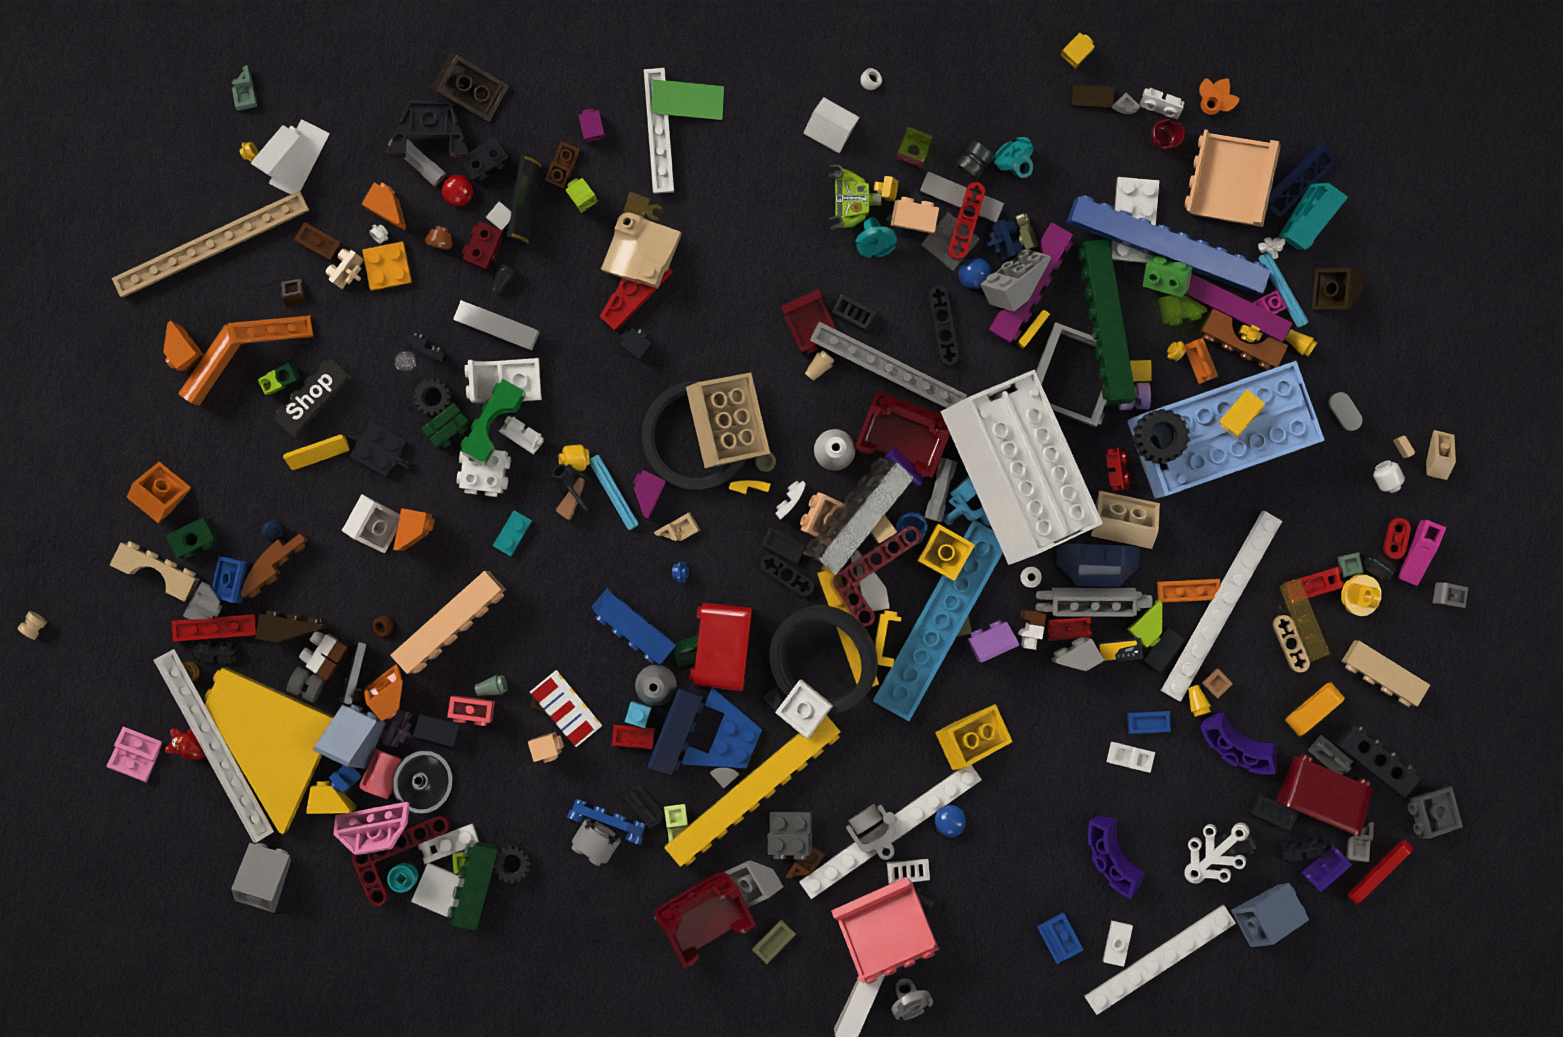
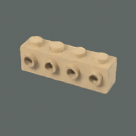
M1354 640L1341 661L1346 664L1345 668L1354 674L1357 672L1364 675L1363 679L1372 685L1377 683L1382 686L1381 691L1390 696L1392 694L1398 696V701L1407 707H1410V705L1418 706L1430 687V684L1360 641Z

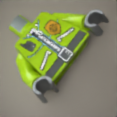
M831 165L830 168H834L835 174H828L830 178L838 177L839 179H835V216L829 218V220L835 222V225L830 228L835 230L839 227H854L864 221L865 217L869 215V206H881V193H869V184L865 183L863 178L851 171L842 169L840 165Z

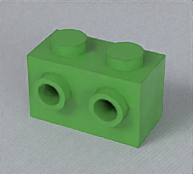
M1153 256L1146 264L1143 287L1182 298L1189 289L1193 267L1187 266L1183 262H1173L1161 256Z

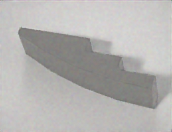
M460 301L453 318L457 322L529 350L533 349L540 332L464 301Z

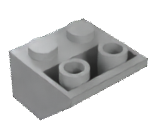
M1079 637L1071 642L1073 646L1068 649L1067 647H1062L1053 653L1055 656L1051 658L1054 663L1084 671L1104 661L1093 640L1085 637Z

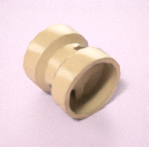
M29 611L25 622L21 623L17 629L25 636L35 640L39 635L38 630L43 628L47 621L37 613Z

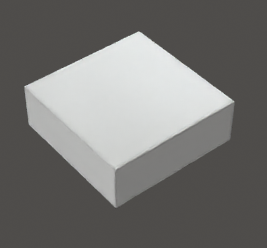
M498 202L486 218L503 231L510 222L511 211Z

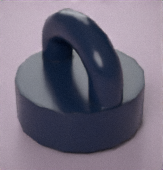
M271 520L263 525L261 534L266 541L274 542L282 536L283 529L277 520Z

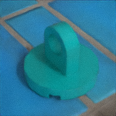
M1019 137L1016 138V142H1007L996 152L994 163L1000 170H1011L1015 176L1027 178L1033 171V163L1029 157L1034 148L1030 139ZM1025 163L1024 171L1020 172V165Z
M874 217L864 221L865 231L859 234L856 239V247L860 255L872 258L871 255L882 257L895 249L897 237L892 229L881 227L878 220Z

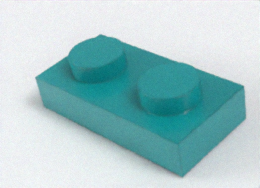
M514 510L493 546L512 556L532 520Z

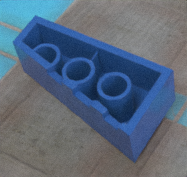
M608 588L592 605L593 610L597 614L595 618L603 625L610 624L613 627L611 630L620 638L625 636L629 640L628 644L636 651L641 649L645 653L643 656L652 664L656 661L660 665L676 646L673 641L652 624H649L639 613L631 610L632 608L627 603L615 597Z

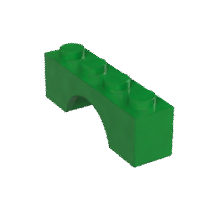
M504 379L500 383L495 384L492 390L493 396L490 401L487 400L481 409L482 415L479 419L476 418L471 426V434L463 439L460 446L463 455L483 466H486L495 450L493 443L489 439V427L492 421L503 413H516L526 397L523 389Z

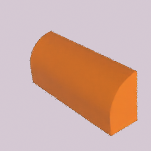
M224 325L178 393L192 404H201L241 345H230L227 325Z

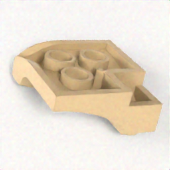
M624 213L617 221L615 234L601 270L638 284L642 283L658 289L664 272H667L682 233L648 221L639 215ZM626 220H631L629 225L624 224Z

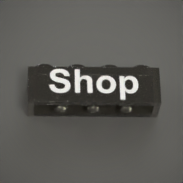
M334 359L323 360L318 366L319 370L314 375L311 374L305 379V385L302 389L294 391L290 396V402L286 406L282 405L275 414L277 416L274 420L292 436L296 437L352 377Z

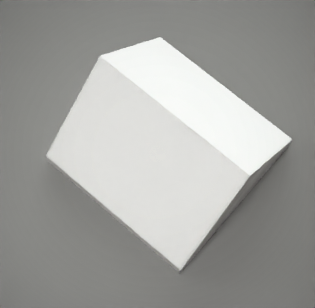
M823 97L814 110L803 134L840 153L859 117Z

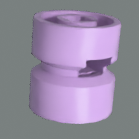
M1136 383L1134 386L1135 400L1129 404L1118 405L1119 410H1132L1133 407H1136L1137 410L1150 409V384Z

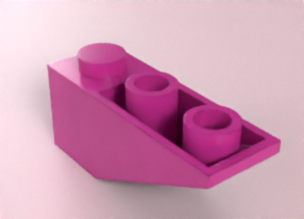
M1428 520L1420 521L1398 579L1418 586L1440 545L1446 527Z

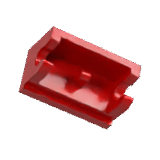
M1090 617L1046 620L1048 641L1076 639L1079 637L1089 638L1091 636Z

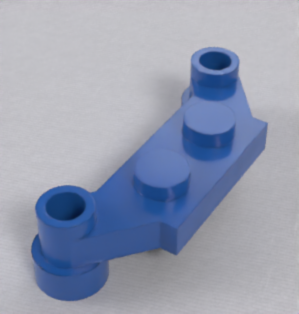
M579 799L575 800L572 810H569L567 815L569 819L583 823L584 817L587 816L628 831L626 840L639 845L642 843V834L646 824L635 820L633 824L625 821L626 817L614 813L613 817L606 814L607 810L597 806L593 810L586 807L587 802Z

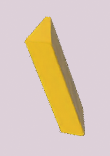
M340 434L286 453L283 457L290 469L296 470L348 452L350 447L346 436Z

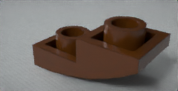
M561 141L545 181L565 188L581 148Z

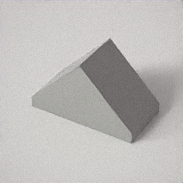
M1436 583L1433 603L1465 608L1468 587L1449 583Z

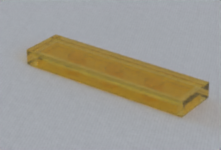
M1297 578L1279 586L1309 661L1312 662L1330 654L1301 580Z

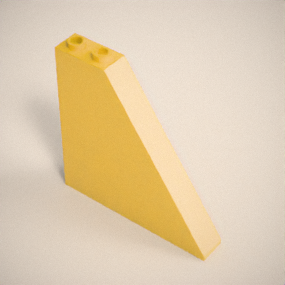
M227 667L221 668L214 675L213 681L215 683L213 688L209 689L205 695V707L279 833L284 834L288 831L322 757V754L313 750L314 746L334 716Z

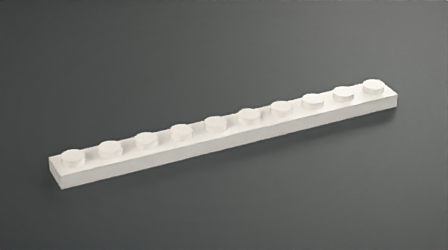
M1266 511L1261 512L1223 579L1220 589L1214 595L1215 598L1210 602L1161 689L1162 692L1181 702L1282 523L1281 520Z
M173 649L154 659L156 666L254 843L273 833L271 825L175 650Z
M972 765L957 770L894 814L896 818L893 824L896 827V832L889 841L891 843L940 808L980 782L981 778ZM885 822L881 823L859 839L860 842L865 844L875 841L888 830L889 825ZM854 842L799 882L812 899L877 852L875 849L869 852H862L856 842Z

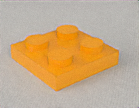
M404 242L363 249L371 291L412 283Z

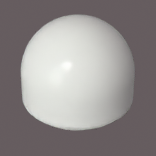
M868 68L861 75V85L867 90H875L882 84V77L877 70ZM869 75H874L876 82H873Z

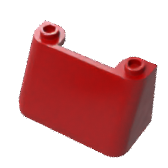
M705 602L702 603V606H698L697 619H700L696 663L695 668H691L690 681H694L693 685L743 691L752 608Z

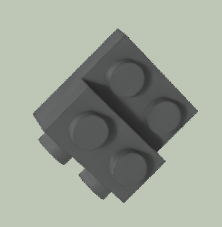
M1452 787L1425 792L1409 798L1408 810L1411 815H1414L1415 819L1414 832L1420 838H1433L1463 827Z
M771 811L768 855H773V859H786V855H794V859H806V855L812 854V812Z

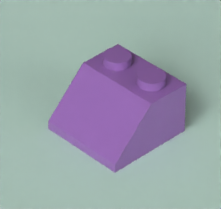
M1001 620L990 624V629L984 632L981 628L970 633L972 637L968 638V641L978 662L982 663L1019 646L1007 622L1002 623Z

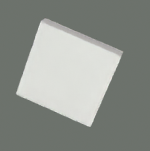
M801 679L775 713L808 739L833 705Z
M428 863L411 902L447 917L448 909L450 906H453L454 902L453 890L455 886H458L460 878H458L457 874Z

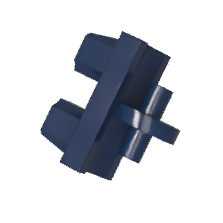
M1004 219L991 225L993 232L990 233L992 241L986 244L987 247L994 246L996 253L1000 252L1002 261L1008 260L1023 250L1019 240L1013 242L1011 240L1010 234L1016 232V226L1013 221L1005 222Z

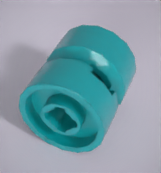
M409 862L399 863L390 870L387 878L388 885L396 892H406L417 883L419 873L413 864Z

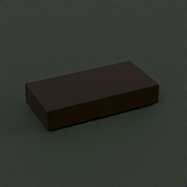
M1072 86L1071 106L1112 109L1114 87Z

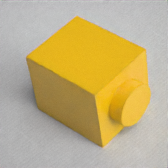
M1079 33L1063 49L1060 55L1076 69L1093 51L1095 46L1089 36L1086 34L1083 36Z

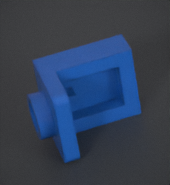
M343 765L329 779L332 781L330 784L338 792L341 790L344 793L362 775L354 767Z

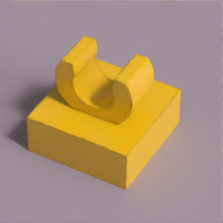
M885 176L884 183L875 182L874 191L882 193L881 197L887 201H895L899 181L893 177Z

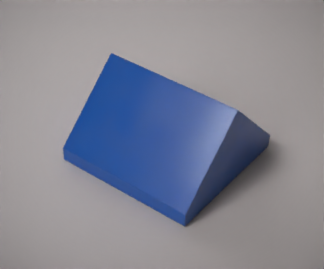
M223 556L218 557L212 589L219 599L232 603H242L241 591L248 576L251 562Z

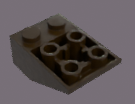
M267 610L266 614H259L255 639L283 642L328 628L329 624L324 623V619L312 617L304 620L303 615L287 614V616H283L281 611Z

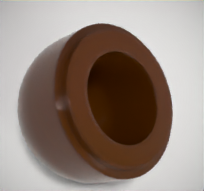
M388 616L376 618L373 621L374 632L379 637L390 635L394 630L393 620ZM379 623L383 624L384 632L379 629Z

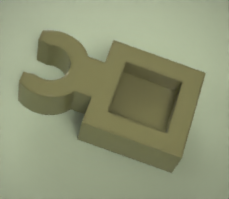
M1023 213L1016 216L1021 228V235H1019L1021 245L1026 250L1038 248L1039 245L1034 229L1030 225L1028 214Z

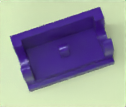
M1332 845L1325 851V854L1318 857L1301 873L1317 891L1322 892L1352 864Z

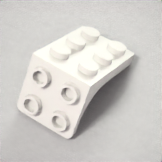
M539 358L485 362L468 360V365H465V376L469 379V386H466V395L476 405L484 404L487 400L490 401L495 384L500 383L502 379L525 391L526 397L523 401L542 400Z

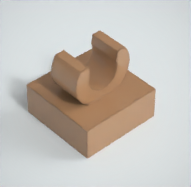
M1216 669L1202 682L1216 698H1219L1233 684L1219 669Z

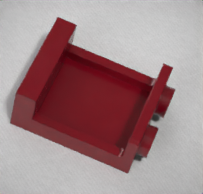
M819 289L781 306L782 313L801 354L806 352L809 355L818 350L817 346L820 345L810 341L818 322L836 330Z

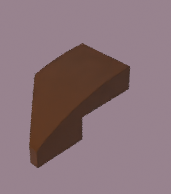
M812 845V854L806 855V859H796L786 877L792 878L793 876L809 875L810 872L815 870L825 853Z

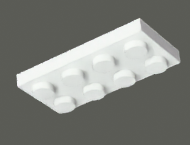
M1118 177L1114 210L1130 212L1132 217L1148 219L1152 225L1156 226L1159 180ZM1112 241V260L1148 263L1153 257Z

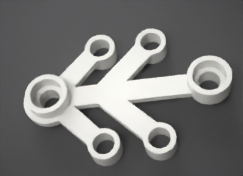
M1244 823L1235 824L1231 831L1232 834L1215 849L1217 829L1213 824L1206 825L1203 829V834L1206 837V858L1200 862L1199 849L1202 846V842L1199 838H1192L1188 843V847L1191 850V863L1185 868L1186 879L1192 883H1200L1204 878L1219 879L1221 882H1228L1231 878L1230 870L1223 868L1218 871L1206 868L1211 864L1233 865L1237 869H1242L1246 864L1244 856L1221 855L1235 842L1243 841L1248 837V826ZM1211 828L1214 833L1208 834L1206 829ZM1236 831H1243V836H1238ZM1195 841L1199 847L1195 848L1191 843ZM1236 859H1241L1243 864L1238 865ZM1196 870L1198 876H1193L1191 871ZM1221 873H1227L1228 878H1223L1221 876Z

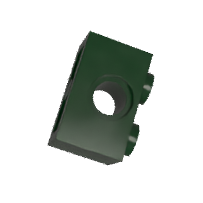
M204 517L166 535L176 558H184V560L195 556V552L200 549L205 551L214 547V542L218 541L209 519ZM192 534H195L197 536V543L192 546L189 538Z

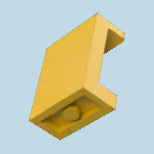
M884 610V614L879 613L874 640L878 665L893 667L894 658L882 656L888 621L901 622V617H897L898 612Z

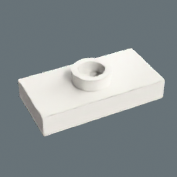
M1111 920L1103 962L1124 967L1132 925Z

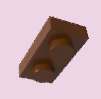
M305 222L294 239L331 261L342 244L340 241Z

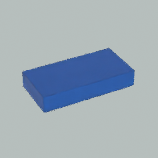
M1170 711L1127 713L1128 734L1171 732Z

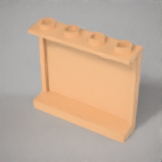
M1204 130V135L1200 136L1198 142L1200 153L1199 156H1195L1194 160L1195 175L1191 176L1189 188H1192L1191 193L1185 200V208H1187L1189 215L1263 227L1281 147L1279 141L1270 140V143L1210 134L1208 130Z

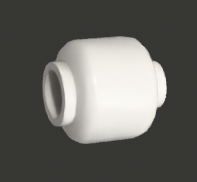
M1384 461L1378 464L1373 476L1379 488L1390 493L1401 489L1405 477L1399 465L1391 461Z

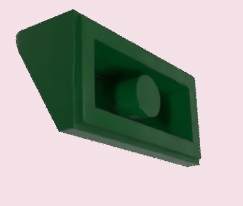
M698 636L674 643L676 646L672 651L678 668L696 663Z

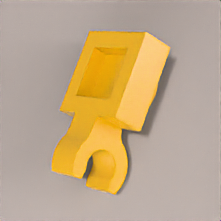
M1242 325L1237 335L1241 336L1240 339L1242 341L1252 344V342H1258L1263 333L1259 332L1260 328L1251 325V327Z

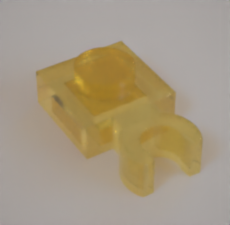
M629 192L623 212L633 213L642 218L644 214H647L651 220H658V217L652 214V210L655 208L661 210L662 207L657 204L650 206L648 205L649 198Z

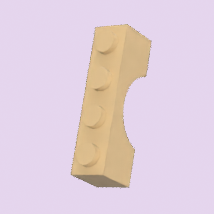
M128 541V544L120 543L110 566L127 574H135L144 567L155 568L165 579L166 593L182 601H190L200 581L199 578L195 577V572L187 568L181 570L177 568V563L168 559L164 562L158 559V554L150 550L144 552L139 549L140 545Z

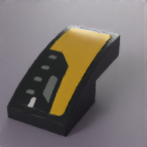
M1141 638L1097 642L1098 650L1104 659L1101 663L1143 659Z

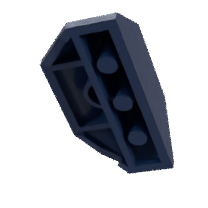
M1056 545V565L1076 586L1120 587L1139 568L1140 547Z

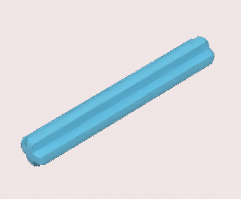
M1267 252L1261 255L1259 260L1266 265L1265 268L1271 270L1269 278L1275 289L1278 290L1296 326L1299 328L1307 324L1308 320L1271 254Z
M599 455L592 457L590 465L627 529L631 530L639 525L638 521Z

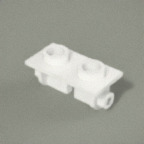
M1145 88L1139 104L1141 107L1170 118H1179L1184 108V102L1181 101V98L1167 94L1164 100L1162 99L1163 92L1152 88Z
M508 416L499 432L534 454L544 442V438L541 437L540 433L535 432L529 427L525 430V424L514 416Z

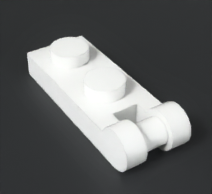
M472 823L421 843L418 847L423 852L424 864L465 849L466 846H469L470 840L480 841ZM435 845L437 849V852L434 854H432L430 850V846Z

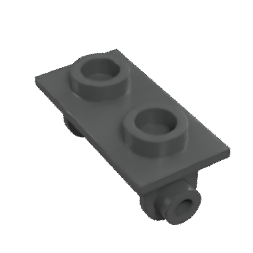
M1322 735L1308 749L1313 756L1331 771L1342 775L1351 769L1350 765L1353 761Z

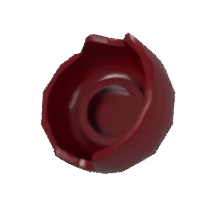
M1170 119L1157 122L1151 129L1152 142L1158 149L1163 151L1177 148L1185 138V131L1181 123H1173Z

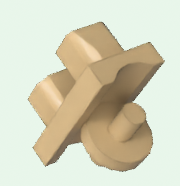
M342 249L338 254V258L342 263L338 268L332 264L326 270V274L330 277L329 280L341 289H343L346 283L350 284L354 278L357 281L361 280L357 274L361 270L359 266L364 261L354 251Z

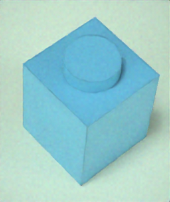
M631 701L625 722L645 728L652 707Z

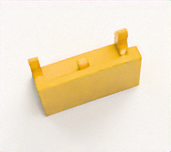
M1246 389L1219 421L1220 426L1237 440L1263 410L1265 403Z

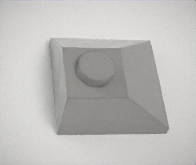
M750 860L724 872L739 887L747 907L768 899L783 888L772 868Z

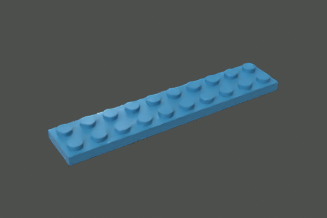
M972 521L963 537L975 544L957 578L953 581L942 575L895 659L893 667L890 668L873 699V702L907 721H910L1003 553L994 531L977 521Z

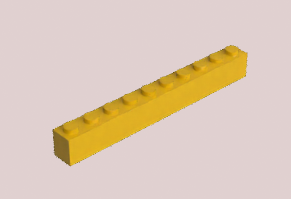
M826 715L810 738L807 739L801 733H798L666 844L664 848L680 867L683 864L686 866L691 864L696 859L694 856L700 850L703 853L712 846L710 842L715 837L718 839L723 837L728 832L726 829L732 823L734 826L744 819L742 815L747 810L752 812L760 805L758 802L763 797L767 799L776 792L774 788L779 783L782 786L792 778L790 776L795 770L800 772L808 765L806 761L811 756L815 759L824 751L822 749L823 746L827 743L832 745L840 738L838 736L840 730Z

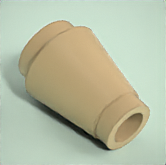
M824 350L820 353L817 352L805 374L814 381L830 369L835 360Z

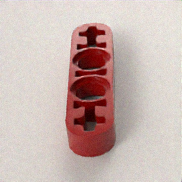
M979 182L971 183L965 191L948 247V255L953 260L963 259L968 251L985 195V188ZM977 188L978 193L981 194H978L975 201L971 202L973 193L970 190ZM965 207H972L975 210V215L972 217L966 216L964 214ZM960 226H966L969 229L967 236H961L958 233ZM959 241H966V243L962 242L960 247L963 253L960 252L959 255H956L955 250L952 248H956Z
M1406 840L1397 844L1349 892L1348 897L1355 904L1361 902L1412 852L1413 847Z

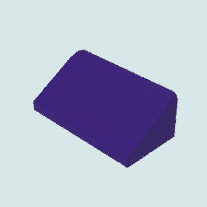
M893 447L884 457L885 460L912 486H919L923 476L917 474L914 465L897 448Z

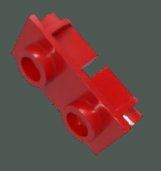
M1117 448V452L1116 449H1108V454H1106L1107 467L1115 468L1116 472L1108 473L1112 491L1121 490L1120 486L1122 489H1129L1131 476L1127 472L1126 464H1128L1127 452L1124 451V448Z

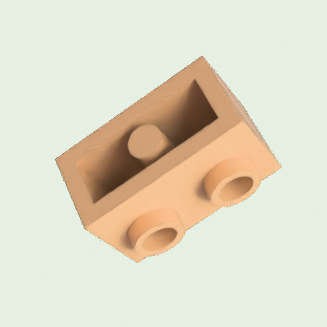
M902 197L901 200L895 201L891 226L930 234L935 232L939 208L934 207V203L922 201L921 204L913 203L914 199Z
M556 732L528 741L534 762L542 759L544 763L556 760L558 758L557 755L562 752L561 749L564 747L561 736H557Z

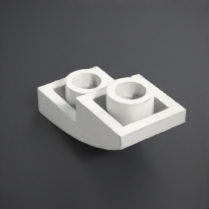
M796 481L788 487L789 492L787 495L791 501L788 503L785 500L776 507L778 511L775 514L780 520L790 512L801 497L806 485L804 481L801 483Z

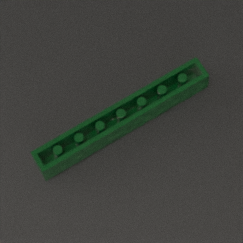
M1109 239L1084 241L1078 254L1079 260L1083 261L1084 266L1082 268V278L1087 284L1085 296L1086 300L1090 302L1088 310L1089 319L1093 320L1094 325L1092 337L1097 343L1095 355L1096 359L1100 361L1101 366L1099 367V378L1103 380L1104 384L1102 396L1106 400L1107 406L1129 404L1135 400L1136 393Z

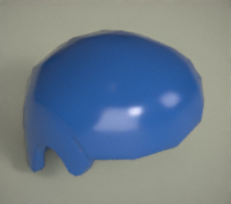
M969 259L960 266L958 272L959 280L966 288L980 289L982 288L980 284L992 274V268L984 259Z
M907 512L901 515L896 524L895 530L897 533L904 528L913 526L921 534L917 544L921 543L928 529L925 517L917 512ZM911 531L905 533L906 540L909 542L914 540V534Z
M945 805L940 808L935 815L937 831L945 837L960 835L966 826V817L963 810L956 805Z

